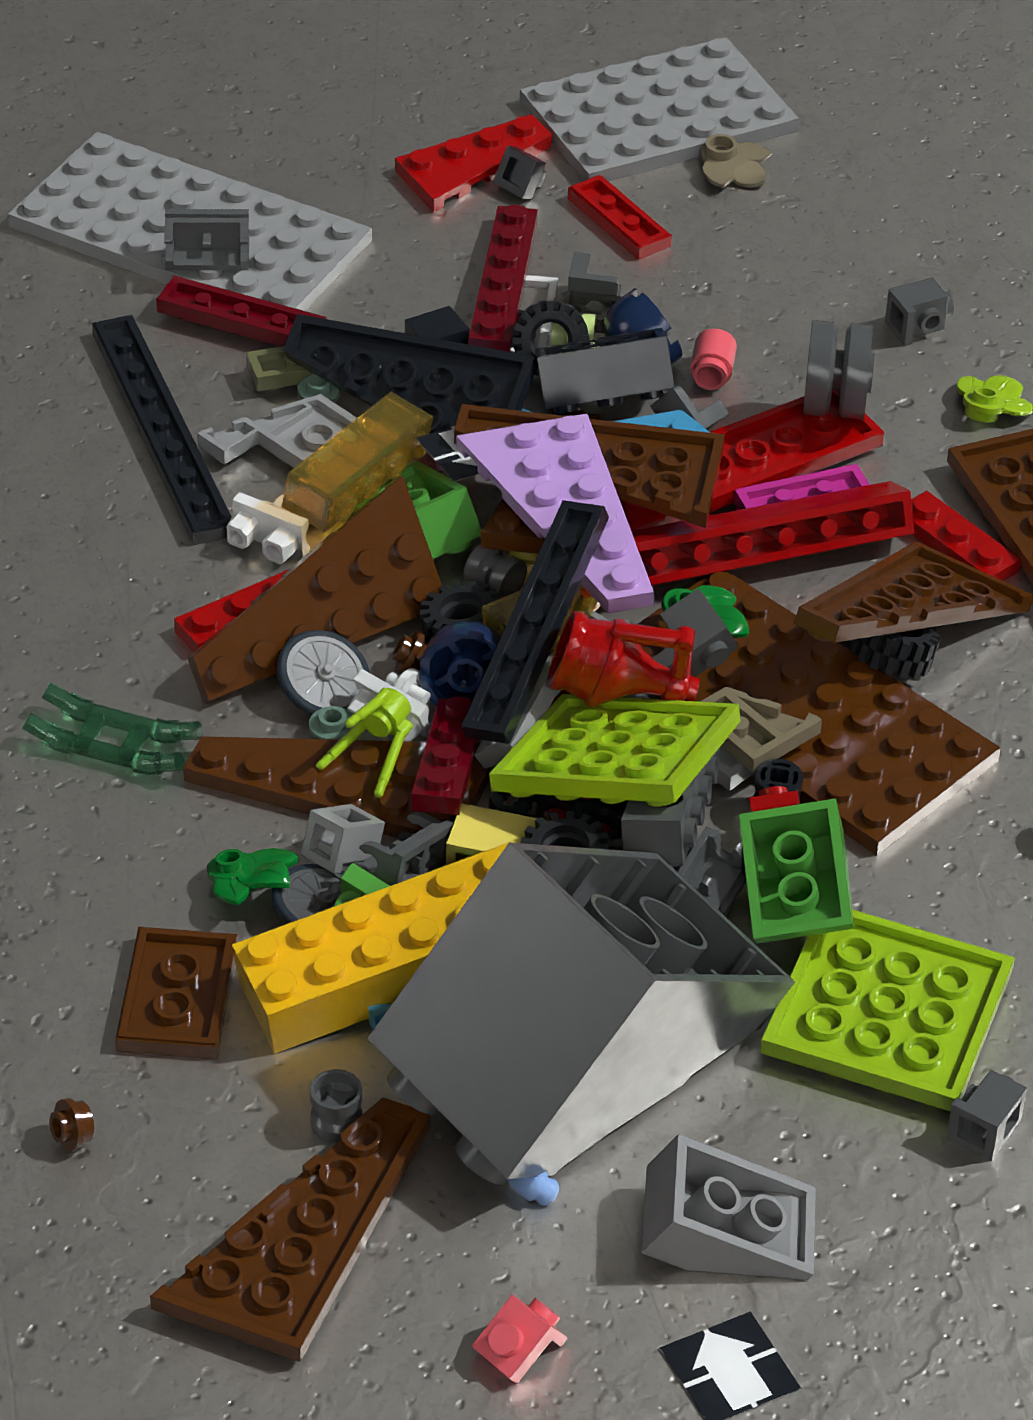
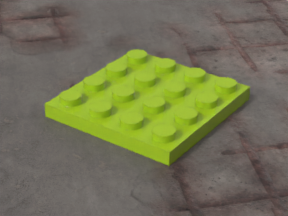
M562 694L489 773L491 791L510 792L514 797H529L534 794L555 795L557 799L565 801L585 797L600 798L602 802L609 804L630 800L645 801L648 805L654 807L667 806L677 801L741 722L739 704L621 697L612 702L600 704L599 707L589 708L582 699L574 695Z
M853 909L854 929L808 936L790 976L795 983L776 1007L762 1037L760 1053L951 1112V1106L955 1099L962 1100L1012 974L1015 957Z

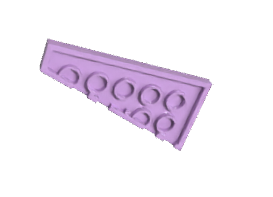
M588 414L565 416L558 419L523 423L517 426L456 436L457 450L465 458L470 456L477 464L478 473L486 481L492 480L502 491V499L539 539L542 537L546 538L562 500L605 506L609 519L581 584L607 613L654 605L653 588Z

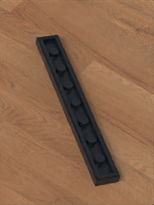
M133 315L92 323L93 337L192 544L197 545L227 538L226 526L232 516Z

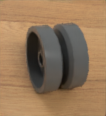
M812 320L803 415L825 417L830 410L833 390L840 391L838 412L842 419L864 420L867 393H871L875 353H871L873 325L851 323L846 329L844 350L836 349L838 328L835 323Z

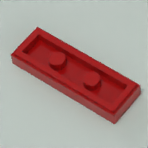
M601 174L568 187L567 199L636 259H643L671 247L672 235Z

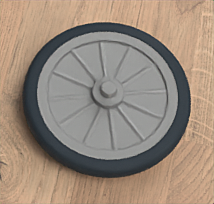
M311 630L295 635L283 646L277 660V677L284 694L298 709L311 716L317 710L329 706L347 709L358 692L353 679L361 669L370 673L364 656L355 645L338 634L323 630Z

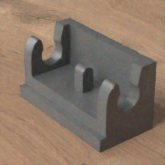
M165 209V270H249V209Z
M413 812L407 819L412 824L420 825L423 828L415 834L403 831L398 835V840L387 847L373 841L365 842L359 849L365 854L372 856L363 862L356 861L354 864L389 886L438 869L446 864V843L454 822L448 819L442 822L424 812Z
M706 826L697 840L696 847L692 848L678 873L726 917L747 883L743 845L737 842L731 853L725 851L720 845L722 840L719 831Z

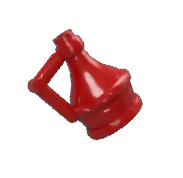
M572 612L556 644L548 670L547 687L558 691L564 689L582 699L589 708L599 707L600 704L612 702L632 694L661 696L662 700L694 701L700 684V678L690 674L695 631L688 626H681L676 630L630 624L623 619H613L612 621L588 619V616L583 612ZM640 644L673 648L672 667L668 668L655 661Z

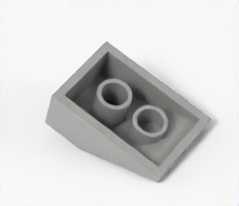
M678 1134L647 1165L641 1253L688 1271L808 1280L814 1275L816 1187Z

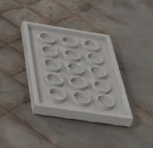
M727 37L715 38L709 42L689 47H679L673 51L653 56H644L637 60L612 64L606 68L586 73H576L570 77L550 82H540L534 86L520 89L521 105L552 134V143L583 181L600 174L606 180L612 181L700 158L702 146L706 145L708 137L715 134L732 136L737 143H757L798 132L799 128L798 116Z

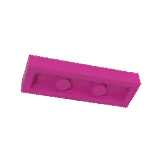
M852 464L735 490L734 504L738 510L870 484L859 466Z

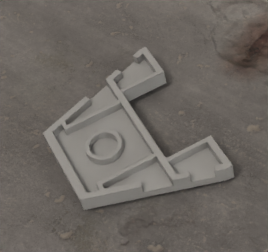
M322 394L270 409L271 416L255 421L243 417L231 421L232 428L214 433V430L210 427L197 433L198 447L224 465L255 445H260L308 477L310 481L288 495L295 499V512L304 515V518H307L308 522L315 527L324 520L381 448V433Z

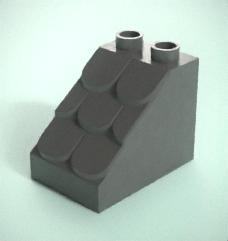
M509 842L367 1039L394 1065L387 1075V1082L394 1093L405 1103L423 1113L434 1115L440 1111L463 1134L455 1147L460 1159L473 1172L485 1180L504 1185L509 1179L537 1177L544 1172H547L548 1176L555 1175L563 1166L598 1144L607 1134L683 1086L691 1075L759 1030L795 981L657 853Z

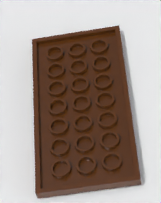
M722 571L708 574L688 588L693 590L702 585L722 587L733 593L737 597L733 607L737 608L744 615L750 632L747 638H733L738 649L732 652L726 661L719 666L708 668L696 676L700 678V684L694 701L700 702L722 688L729 687L745 692L755 699H767L782 704L781 713L805 720L807 715L811 713L822 719L821 733L778 759L793 762L803 773L800 804L836 799L844 834L875 855L880 854L999 761L1001 747L890 675L884 674L879 668L875 670L869 667V662L862 663L858 660L859 655H853L851 650L842 644L814 639L808 634V630L794 624L796 617L794 613L732 573ZM662 607L638 623V625L668 628L660 615L663 611ZM640 644L651 657L656 656L665 648Z

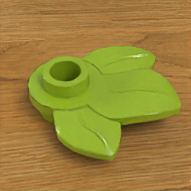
M970 375L963 376L957 381L956 391L963 396L964 413L975 421L995 422L1001 413L1014 416H1025L1033 413V404L1020 398L1023 385L1014 378L995 375L989 377L986 381H982Z

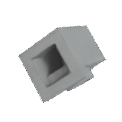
M353 804L310 810L301 855L333 874L341 873L342 866H350L351 863L366 860L372 856L362 852L359 847L369 841L380 844L385 822Z

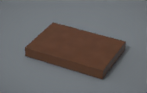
M138 927L115 1037L116 1051L218 1059L235 965L232 944L238 942V934Z

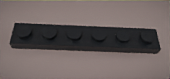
M562 500L461 727L466 737L510 744L609 519L605 506Z

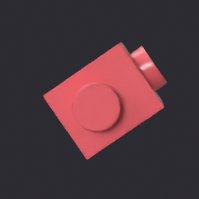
M512 1294L471 1347L510 1380L518 1384L551 1340L562 1346L568 1337L554 1327L560 1320V1317L541 1301L534 1298L527 1305Z

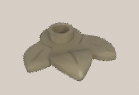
M715 134L708 137L706 145H703L701 148V159L705 162L702 172L710 183L718 187H725L732 181L740 187H758L766 182L765 172L759 163L767 160L772 155V152L754 142L737 143L732 136Z

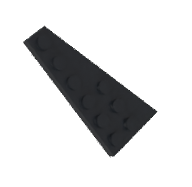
M301 314L296 315L283 349L287 359L422 436L455 426L462 404L522 411L538 366L534 356Z

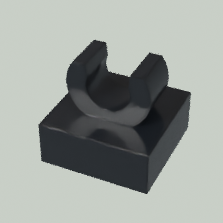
M507 145L493 183L522 199L531 200L536 187L542 186L547 174L543 170L546 162L517 146Z

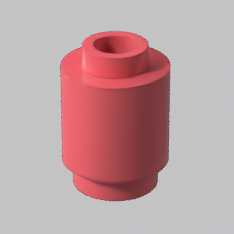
M708 329L697 336L690 373L694 382L699 387L705 390H717L730 380L737 350L736 341L731 334L721 329Z

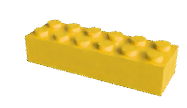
M509 842L232 944L239 984L274 1054L369 1019L370 1006L393 1003Z

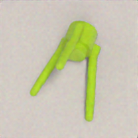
M382 688L371 701L345 721V726L352 729L316 763L317 769L323 770L366 729L374 736L381 738L394 734L374 791L375 797L381 798L388 785L404 739L413 728V724L407 720L412 710L408 699L395 689Z

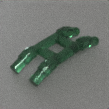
M50 682L45 690L42 699L61 709V712L70 718L84 722L78 734H74L73 731L63 729L55 723L50 724L33 713L29 715L22 727L26 732L42 740V744L55 751L65 754L74 753L133 769V772L143 775H160L163 772L182 771L184 767V757L180 752L161 753L160 751L148 752L141 750L148 737L155 742L174 744L186 740H199L203 734V728L199 721L179 722V720L151 719L95 704L92 700L84 699L74 692L69 693ZM104 726L129 732L121 746L96 740Z

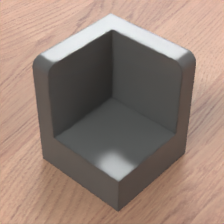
M574 252L568 276L567 304L574 307L576 311L607 314L611 306L620 299L621 284H619V279L617 277L590 274L591 254Z
M680 386L670 389L663 397H660L650 405L655 414L683 410L707 430L729 414L720 399L699 412Z

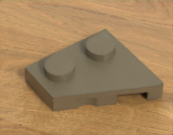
M724 687L700 701L739 704L741 722L721 747L752 773L756 772L758 766L764 761L778 759L821 733L822 719L817 715L809 713L805 720L781 713L782 704L767 699H755L745 692L729 687Z

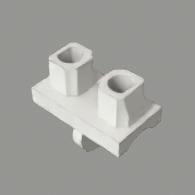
M241 492L232 500L233 517L226 526L227 541L230 545L244 549L255 540L262 543V552L266 558L280 565L291 555L302 559L310 552V546L306 542V532L309 525L308 519L304 518V515L295 512L296 503L293 497L282 494L274 503L266 500L261 501Z
M409 668L400 676L391 672L384 682L361 669L353 679L358 692L347 708L352 714L371 701L382 688H391L401 692L408 699L412 709L407 720L413 724V728L404 741H413L419 734L428 738L432 725L428 721L429 708L425 705L430 698V693L422 689L419 682L420 671ZM394 734L387 735L385 738L388 741H393Z

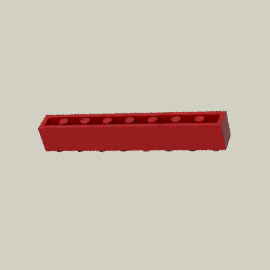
M892 481L710 515L706 528L686 521H679L631 531L651 585L915 534L911 491ZM580 583L574 599L579 600L593 597Z

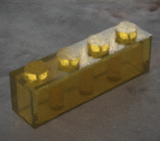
M393 392L388 393L288 473L282 507L294 514L307 518L309 524L324 533L338 521L344 522L365 499L371 500L382 485L390 479L399 477L405 466L415 458L421 459L427 453L424 447L416 440V437L430 434L433 416Z

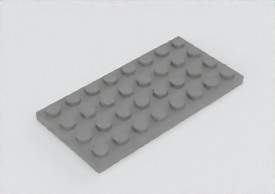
M95 132L8 213V225L12 229L164 284H168L175 275L306 311L372 242L371 227L99 132ZM165 209H249V270H165Z

